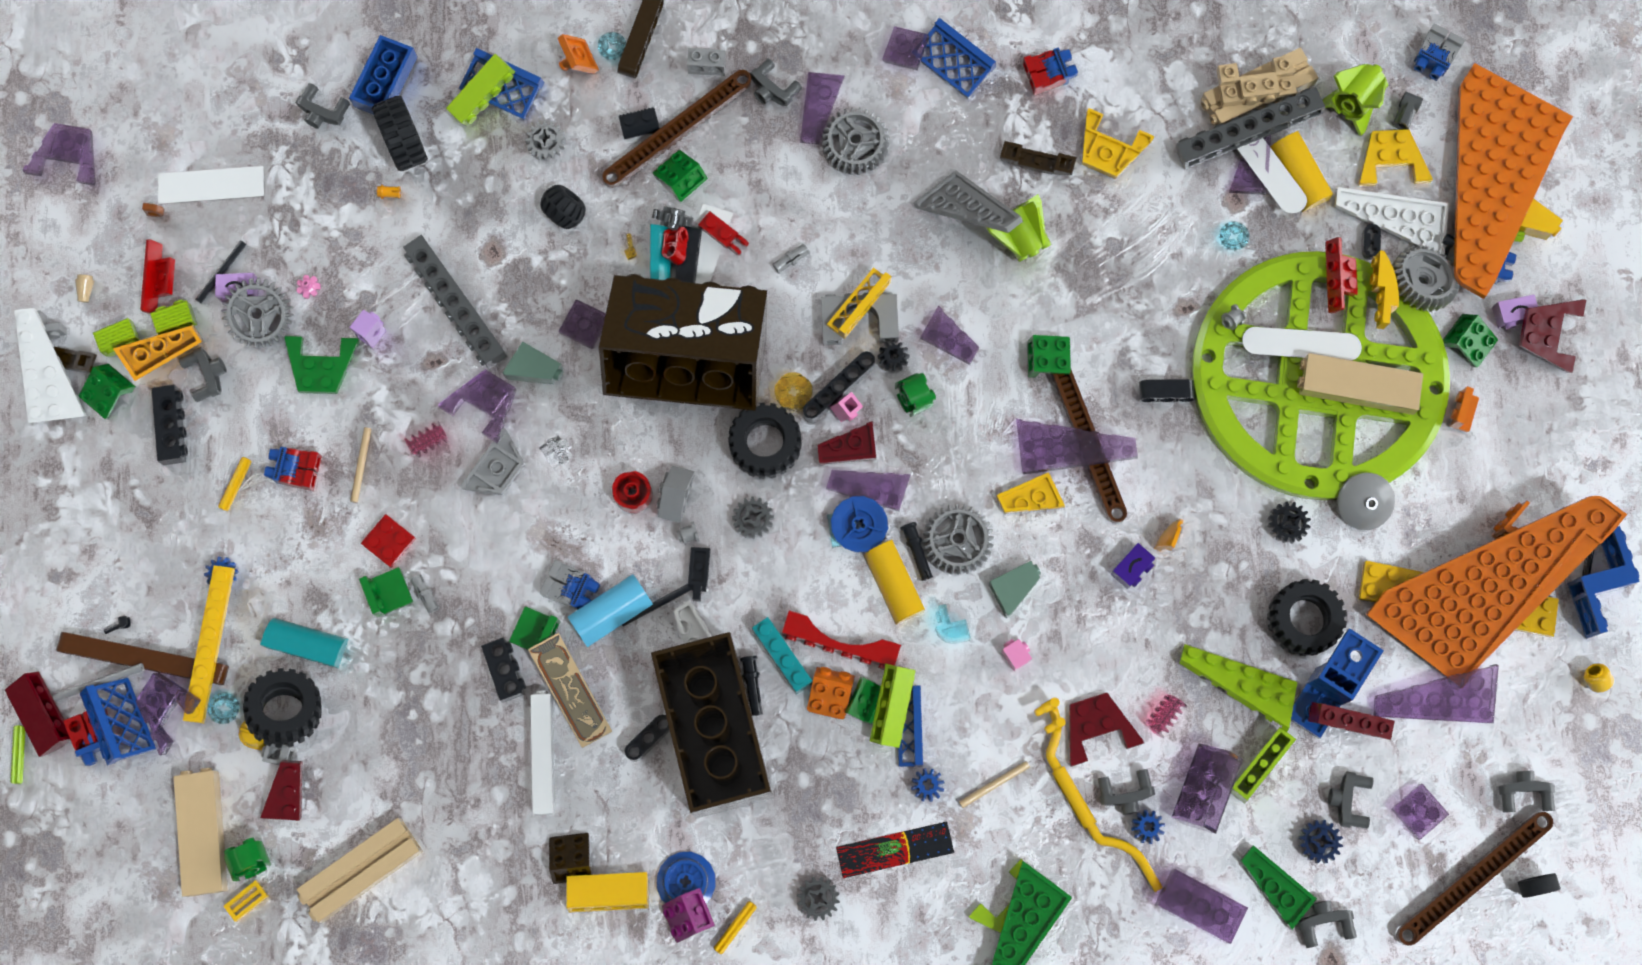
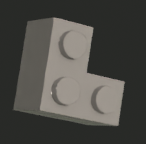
M672 466L670 472L665 473L664 481L661 482L659 487L661 498L658 499L656 509H659V518L681 522L685 513L687 497L692 488L694 471Z

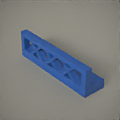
M921 685L912 686V701L908 705V711L913 715V720L908 725L904 724L903 733L908 729L913 734L914 739L909 744L901 740L900 748H898L899 767L923 766ZM911 704L913 705V711L909 708ZM902 743L906 746V748L903 751ZM907 749L914 754V762H903L902 754Z

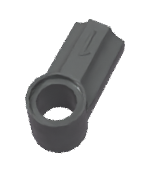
M1407 91L1404 93L1399 103V111L1393 123L1397 129H1409L1414 115L1422 104L1423 98Z

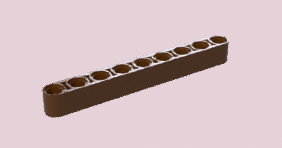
M61 632L56 648L57 652L129 667L142 663L144 670L191 679L195 658ZM216 663L213 684H225L229 666Z

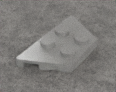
M505 428L501 430L460 487L463 490L503 495L524 467L525 463Z

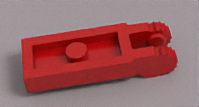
M711 211L698 224V227H702L705 233L738 256L742 252L733 242L736 240L745 247L749 245L745 238Z

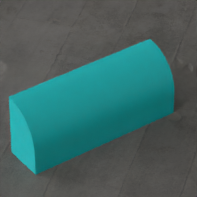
M650 224V279L665 280L671 278V261L662 255L663 234L666 229H669L666 226Z
M273 618L264 631L260 645L268 649L339 669L348 638Z

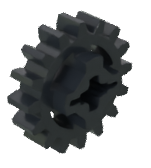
M1288 501L1283 506L1278 504L1276 506L1277 509L1273 508L1271 510L1273 515L1268 517V520L1272 522L1267 526L1273 528L1270 534L1276 533L1275 539L1278 540L1281 537L1283 538V543L1289 540L1293 544L1295 539L1298 542L1301 541L1302 536L1305 537L1308 534L1305 530L1311 528L1307 524L1311 521V518L1305 517L1308 511L1302 512L1303 506L1301 505L1297 508L1296 502H1293L1291 506H1289ZM1279 515L1280 523L1277 525V518ZM1295 519V521L1292 522V524L1283 526L1286 523V521H1292Z

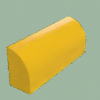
M1299 131L1283 137L1270 146L1307 197V203L1304 209L1301 210L1302 212L1330 200L1333 192Z
M893 540L887 541L866 552L864 558L895 624L897 625L924 613L925 608Z
M647 872L567 876V910L569 913L649 909Z

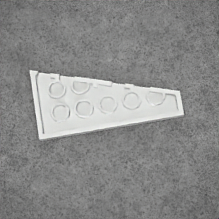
M1341 187L1336 189L1335 208L1369 224H1376L1380 229L1413 245H1420L1422 248L1427 246L1428 250L1434 247V252L1440 251V255H1445V244L1442 241L1447 233L1449 203Z
M37 309L14 310L28 423L88 417L80 404L78 395L75 394L71 380L59 356H57L53 348L54 345L45 331L46 328Z

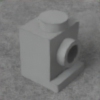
M271 744V746L266 745L261 752L262 761L280 765L282 760L293 759L295 748L282 745V748H276L275 744ZM280 751L279 758H276V753Z

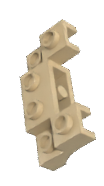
M1292 56L1273 58L1271 61L1273 72L1240 77L1237 63L1218 65L1216 72L1219 82L1221 106L1227 107L1242 104L1250 106L1257 102L1271 103L1290 95L1295 96L1297 90L1294 81L1295 70Z

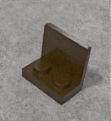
M589 833L549 838V872L553 884L566 883L567 876L593 875L590 864Z

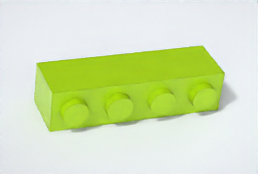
M494 54L446 109L462 124L466 126L472 124L477 118L476 115L480 111L485 110L489 105V101L501 92L502 86L513 79V74L516 71L500 56Z
M885 664L870 742L900 748L916 670Z
M1279 727L1229 792L1245 804L1296 739Z

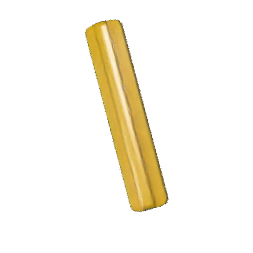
M245 457L240 459L218 505L220 509L224 511L230 509L252 463L250 459Z
M751 901L746 903L714 946L715 951L719 954L724 953L756 910L757 906Z

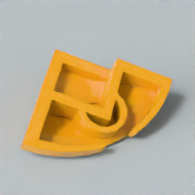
M1179 518L1168 526L1158 539L1154 547L1155 550L1161 552L1164 548L1169 551L1174 549L1182 529L1180 525L1183 524V519Z

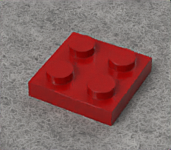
M385 514L361 544L392 568L416 538Z

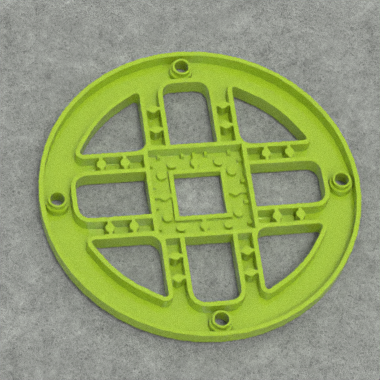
M1309 251L1285 254L1264 261L1238 276L1216 298L1208 310L1195 340L1192 354L1191 378L1194 380L1196 407L1208 434L1219 450L1244 474L1272 490L1289 496L1311 500H1337L1342 485L1349 478L1366 472L1377 474L1391 483L1417 463L1428 450L1442 425L1450 392V372L1446 349L1438 327L1427 310L1423 311L1422 307L1416 310V305L1409 306L1410 302H1403L1404 297L1399 296V307L1391 313V316L1402 328L1412 348L1369 341L1365 337L1367 300L1369 296L1376 302L1378 293L1371 292L1370 277L1373 274L1371 263L1356 258L1358 295L1345 296L1342 333L1353 334L1361 342L1362 349L1360 355L1351 361L1423 373L1419 410L1414 415L1300 395V388H1297L1299 377H1303V370H1300L1302 357L1279 356L1276 384L1232 378L1224 373L1225 347H1244L1243 335L1245 331L1251 327L1260 326L1238 324L1234 330H1230L1222 325L1221 316L1224 313L1230 312L1231 306L1234 304L1244 311L1264 294L1288 284L1290 288L1286 326L1283 329L1307 330L1312 283H1327L1326 252ZM1209 355L1212 361L1210 363L1205 362L1202 356ZM1429 387H1435L1438 391L1437 395L1433 394ZM1228 400L1268 405L1275 409L1276 425L1273 454L1248 434L1236 418ZM1299 414L1334 418L1328 468L1309 467L1297 463L1295 448ZM1358 419L1406 425V429L1386 451L1364 463L1353 466L1355 429ZM1311 480L1314 484L1313 489L1306 487L1304 481Z

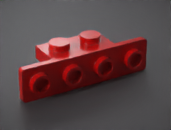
M1341 237L1325 242L1328 313L1331 314L1344 310V295H1358L1356 258L1342 255Z
M151 239L146 240L140 307L142 312L148 314L155 312V309L158 308L159 297L173 294L175 259L171 257L162 259L163 245Z

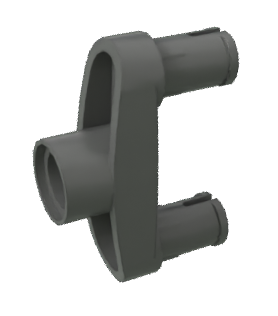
M767 58L758 68H754L750 72L753 83L758 87L754 95L762 104H766L771 99L782 106H788L792 102V98L802 90V86L795 80L786 90L780 89L766 77L775 67L773 61Z
M308 83L302 96H299L295 102L298 107L307 113L304 121L316 129H319L323 122L340 125L346 110L350 106V102L341 97L334 110L331 111L312 103L311 101L319 89L314 84Z
M202 347L194 349L192 353L179 358V363L184 369L198 362L207 384L205 387L191 392L196 402L210 396L220 395L222 389L219 376L227 373L222 359L218 357L212 360Z
M1148 769L1136 771L1140 789L1125 794H1113L1109 776L1098 778L1101 805H1120L1122 815L1140 812L1138 801L1155 795V789L1151 785Z
M1346 771L1342 778L1340 789L1330 788L1328 805L1338 807V820L1341 827L1369 828L1370 817L1354 815L1351 810L1354 786L1372 789L1373 777L1356 775L1355 772Z
M1535 771L1516 772L1517 782L1499 786V795H1502L1503 813L1516 812L1514 799L1516 792H1539L1542 800V811H1555L1553 794L1555 793V784L1535 781Z
M1330 900L1314 903L1315 914L1298 922L1299 929L1303 933L1306 948L1318 946L1314 930L1315 925L1334 921L1341 922L1345 940L1357 938L1353 923V911H1333Z

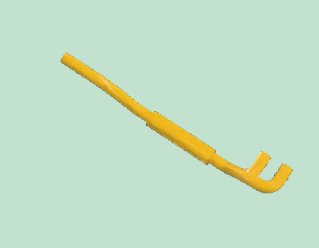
M1054 697L1041 704L1040 707L1034 710V714L1040 716L1049 712L1051 724L1044 728L1047 734L1051 733L1046 749V759L1053 770V777L1084 829L1087 828L1097 844L1118 848L1132 856L1154 892L1159 891L1163 886L1142 852L1124 840L1103 836L1100 833L1092 812L1066 768L1060 765L1055 756L1061 737V729L1066 724L1065 719L1060 717L1057 708L1060 701Z

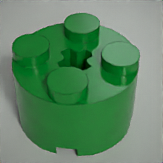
M915 373L895 383V389H899V394H897L899 403L906 413H911L910 417L932 408L933 400H936L934 391L932 389L929 390L926 384L927 379L924 373Z
M249 838L242 842L243 845L230 847L224 851V860L232 881H240L239 877L245 876V879H250L266 871V865L271 866L262 841H255L254 838Z

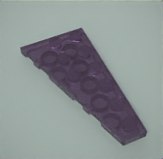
M1016 418L1023 475L1138 459L1136 439L1133 437L1114 434L1107 435L1096 431L1089 432L1078 428L1053 424L1046 425L1040 424V422H1028Z
M1494 664L1490 665V667L1478 668L1471 672L1440 678L1403 690L1376 695L1373 715L1389 718L1494 723L1499 665Z

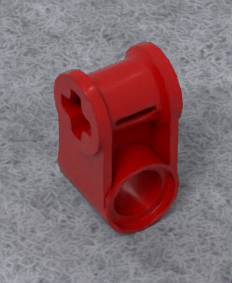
M679 227L677 230L666 229L663 234L662 255L673 264L680 265L686 259L688 232L685 227Z

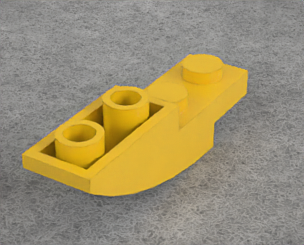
M1380 250L1376 256H1373L1371 261L1373 274L1370 277V285H1372L1371 292L1378 293L1376 296L1378 310L1374 317V321L1377 322L1376 329L1384 330L1390 324L1391 313L1399 307V291L1392 264L1385 251Z

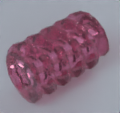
M439 421V426L431 423L432 430L424 427V434L419 430L418 437L411 434L412 441L404 438L413 455L415 454L420 458L421 451L425 454L428 453L427 447L434 450V443L440 447L442 445L441 439L446 443L448 442V437Z
M1166 694L1164 696L1165 701H1160V707L1155 708L1156 713H1151L1150 718L1152 720L1147 719L1145 722L1148 728L1161 738H1165L1162 732L1169 733L1167 725L1174 726L1171 719L1178 721V717L1175 714H1183L1180 707H1188L1182 700L1173 695Z

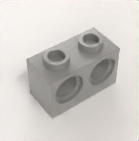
M688 48V74L725 76V50Z

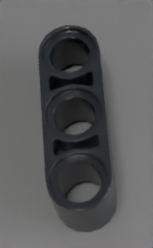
M1166 379L1142 380L1139 382L1141 402H1192L1195 400L1194 380Z
M662 714L655 717L625 747V755L629 760L634 762L640 761L670 732L669 725L665 729L658 728L660 720H667L666 715ZM647 733L654 735L651 743L644 742V736ZM633 747H638L640 751L636 757H631L629 754L630 749Z

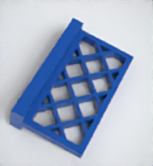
M938 18L935 26L912 52L915 58L967 98L973 94L987 75L996 68L995 60L941 18ZM935 32L942 36V42L931 44V37ZM945 45L955 46L956 53L945 54ZM943 46V55L933 56L932 47ZM930 47L929 57H922L918 54L922 48ZM959 56L969 57L970 64L959 65ZM957 57V66L947 67L946 58ZM944 58L943 68L933 66L934 59ZM973 67H982L985 72L981 76H973ZM971 68V77L961 78L960 69ZM958 69L959 78L950 79L947 76V70ZM972 80L971 89L968 92L961 87V81Z
M475 49L473 53L474 58L459 86L461 91L468 81L476 75L474 68L477 62L485 65L493 55L481 49ZM506 62L516 71L513 74V79L516 80L517 86L508 89L505 83V91L493 97L492 99L495 98V101L490 100L489 104L524 120L539 89H542L545 82L541 77ZM527 86L534 88L531 95L524 97L521 88ZM519 90L522 98L512 101L509 93ZM507 94L509 103L499 104L497 97ZM523 101L525 107L522 113L516 112L514 104Z
M129 678L97 686H86L81 691V699L107 766L115 764L119 760L156 749ZM118 685H125L127 690L125 696L115 691ZM104 690L110 693L107 700L100 698L97 691ZM112 695L122 699L119 707L109 702ZM125 701L133 706L134 710L132 713L122 709ZM106 707L117 711L114 718L106 715ZM119 713L129 717L126 725L116 720ZM132 719L139 722L141 726L139 731L129 727ZM113 725L124 729L121 736L113 733ZM126 731L136 735L133 743L123 738ZM139 737L146 740L148 747L142 748L136 745ZM120 743L131 747L128 753L121 754L119 749Z

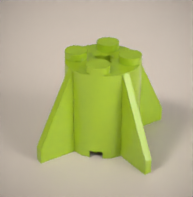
M1359 64L1358 66L1338 71L1333 76L1338 89L1322 99L1325 108H1334L1338 114L1346 115L1345 119L1353 121L1359 136L1365 133L1373 108H1380L1382 106L1385 90L1388 87V82L1382 73V68L1377 64Z
M1038 194L1012 209L1021 216L1023 222L1009 233L986 227L989 234L1014 253L1018 262L1023 261L1028 256L1031 258L1040 253V249L1043 250L1052 245L1045 232L1042 200Z

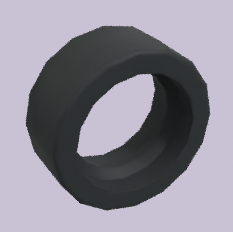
M1556 873L1540 875L1518 882L1523 898L1539 896L1561 889Z

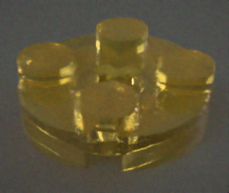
M796 372L783 375L775 386L777 402L789 411L803 409L813 395L811 382L802 374ZM792 387H795V390H799L796 396L788 393Z

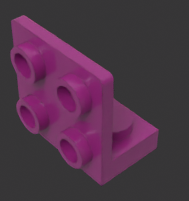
M700 888L680 895L662 905L663 915L668 921L671 935L676 943L715 926Z

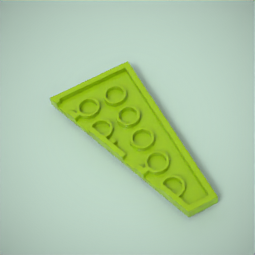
M1184 644L1179 664L1198 676L1206 677L1212 681L1211 684L1215 687L1220 686L1228 691L1227 694L1251 710H1257L1266 716L1265 719L1268 721H1275L1282 726V730L1286 732L1289 730L1297 688L1296 681Z

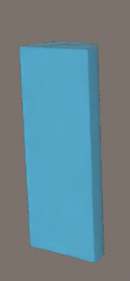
M632 574L569 615L568 619L585 645L589 647L653 605L634 574Z

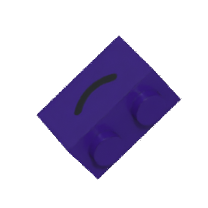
M1137 543L1111 572V575L1126 589H1129L1131 585L1135 588L1142 580L1139 576L1144 571L1148 573L1154 567L1152 562L1155 560V557Z

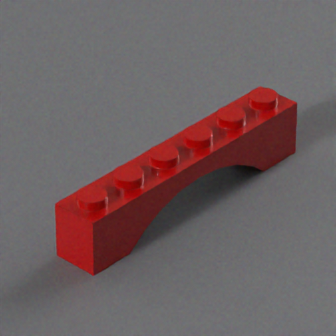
M790 610L782 631V635L788 641L796 642V640L804 642L803 645L811 648L819 646L822 647L824 652L833 654L835 651L841 653V657L850 660L854 657L860 659L859 662L865 665L874 663L879 665L878 668L882 670L885 669V664H896L901 648L900 644L884 639L863 645L838 642L823 634L811 622L808 616Z

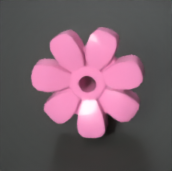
M308 275L303 276V281H297L299 287L296 290L298 294H303L305 299H309L310 294L313 297L318 294L316 290L321 289V284L317 283L318 279L315 276L310 278Z

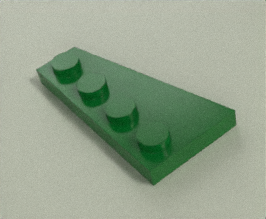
M1253 845L1240 862L1289 929L1293 930L1317 898Z

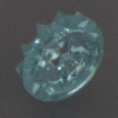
M608 32L599 39L598 51L607 60H616V58L622 56L626 40L619 33ZM608 42L615 45L616 51L612 48L609 50Z
M1236 221L1226 223L1221 228L1219 234L1221 245L1234 251L1243 249L1249 241V231L1246 226ZM1231 233L1234 235L1240 233L1236 238L1237 240H1229Z
M219 693L210 700L208 714L216 723L229 724L236 719L237 714L240 712V703L230 693ZM225 703H227L226 706L229 707L231 710L225 711L224 714H222L223 711L218 709L217 707L224 706Z

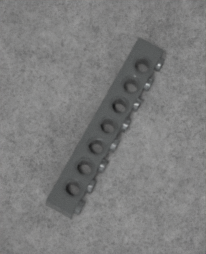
M1316 87L1313 89L1307 88L1298 95L1285 97L1281 102H1273L1261 110L1256 109L1249 112L1246 116L1235 117L1229 123H1221L1209 131L1204 130L1197 133L1194 137L1183 138L1177 143L1176 152L1184 169H1188L1322 115L1325 105ZM1304 104L1306 107L1300 108L1297 105ZM1281 111H1286V112H1288L1289 114H1287V115H1282L1280 112H1281ZM1269 118L1271 121L1264 122L1262 119ZM1252 125L1254 128L1247 129L1245 126ZM1234 132L1237 135L1229 136L1227 133ZM1217 139L1219 142L1212 143L1210 140ZM1200 146L1202 149L1194 150L1193 147Z
M420 235L403 246L406 251L404 254L405 258L410 264L412 262L415 264L416 268L414 270L419 278H425L427 282L424 285L429 292H435L437 297L434 299L440 307L444 306L447 309L445 312L446 316L451 322L453 320L458 326L455 328L460 336H466L468 340L465 343L470 350H476L478 353L476 358L482 366L486 365L490 369L508 357L424 237ZM421 257H427L424 262H419ZM432 271H437L435 276H429ZM447 285L446 290L439 291L441 286ZM452 300H458L456 305H449ZM462 315H468L466 320H460ZM473 329H479L476 335H470V332ZM483 344H489L487 349H480Z

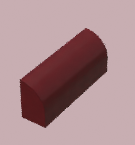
M39 671L23 674L5 689L39 757L48 755L71 741L63 722L64 719Z

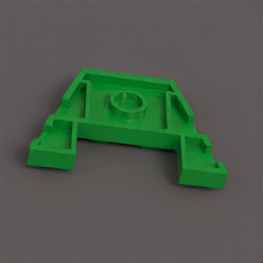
M285 336L298 392L338 394L347 373L348 365L352 362L353 354L360 340L358 338H341L339 357L302 356L303 337Z

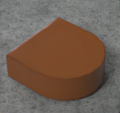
M143 203L142 207L147 216L162 217L164 215L165 209L162 206Z

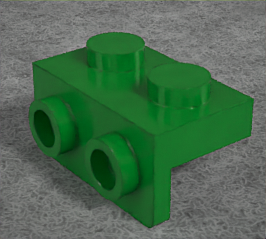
M860 677L845 713L864 723L872 724L881 686L864 677Z

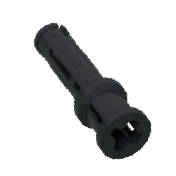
M912 522L900 527V530L904 532L907 540L906 546L910 547L921 581H926L927 578H933L921 546L922 537L918 535L917 523Z
M747 656L740 658L744 670L742 676L746 680L752 715L759 716L763 715L758 685L760 672L757 671L756 659L758 658L757 656Z

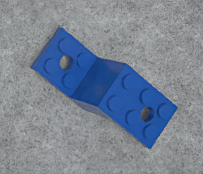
M1620 526L1601 544L1610 569L1585 575L1567 583L1586 639L1608 632V623L1600 610L1601 603L1596 596L1621 590L1640 582L1639 572L1634 567L1632 561V552L1626 544V535Z
M1347 629L1329 660L1315 668L1296 698L1291 721L1320 739L1328 726L1308 722V708L1312 702L1340 708L1341 705L1354 700L1384 650L1352 629ZM1352 651H1357L1360 654L1358 662L1351 659Z

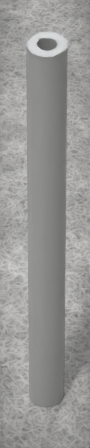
M140 663L53 694V700L59 701L79 694L86 686H97L144 671V665Z

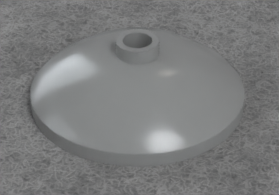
M1367 472L1356 474L1349 478L1339 491L1337 498L1338 511L1342 519L1353 528L1359 530L1378 528L1389 519L1394 510V491L1389 482L1377 474ZM1370 500H1373L1372 506L1368 505Z

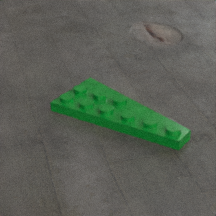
M1024 861L1021 863L991 965H1026L1073 898Z

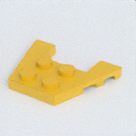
M1088 108L1082 165L1116 179L1153 141L1154 136L1139 130L1132 146L1096 131L1104 114Z
M1409 129L1371 132L1359 186H1376V167L1412 166L1414 184H1427L1433 181Z

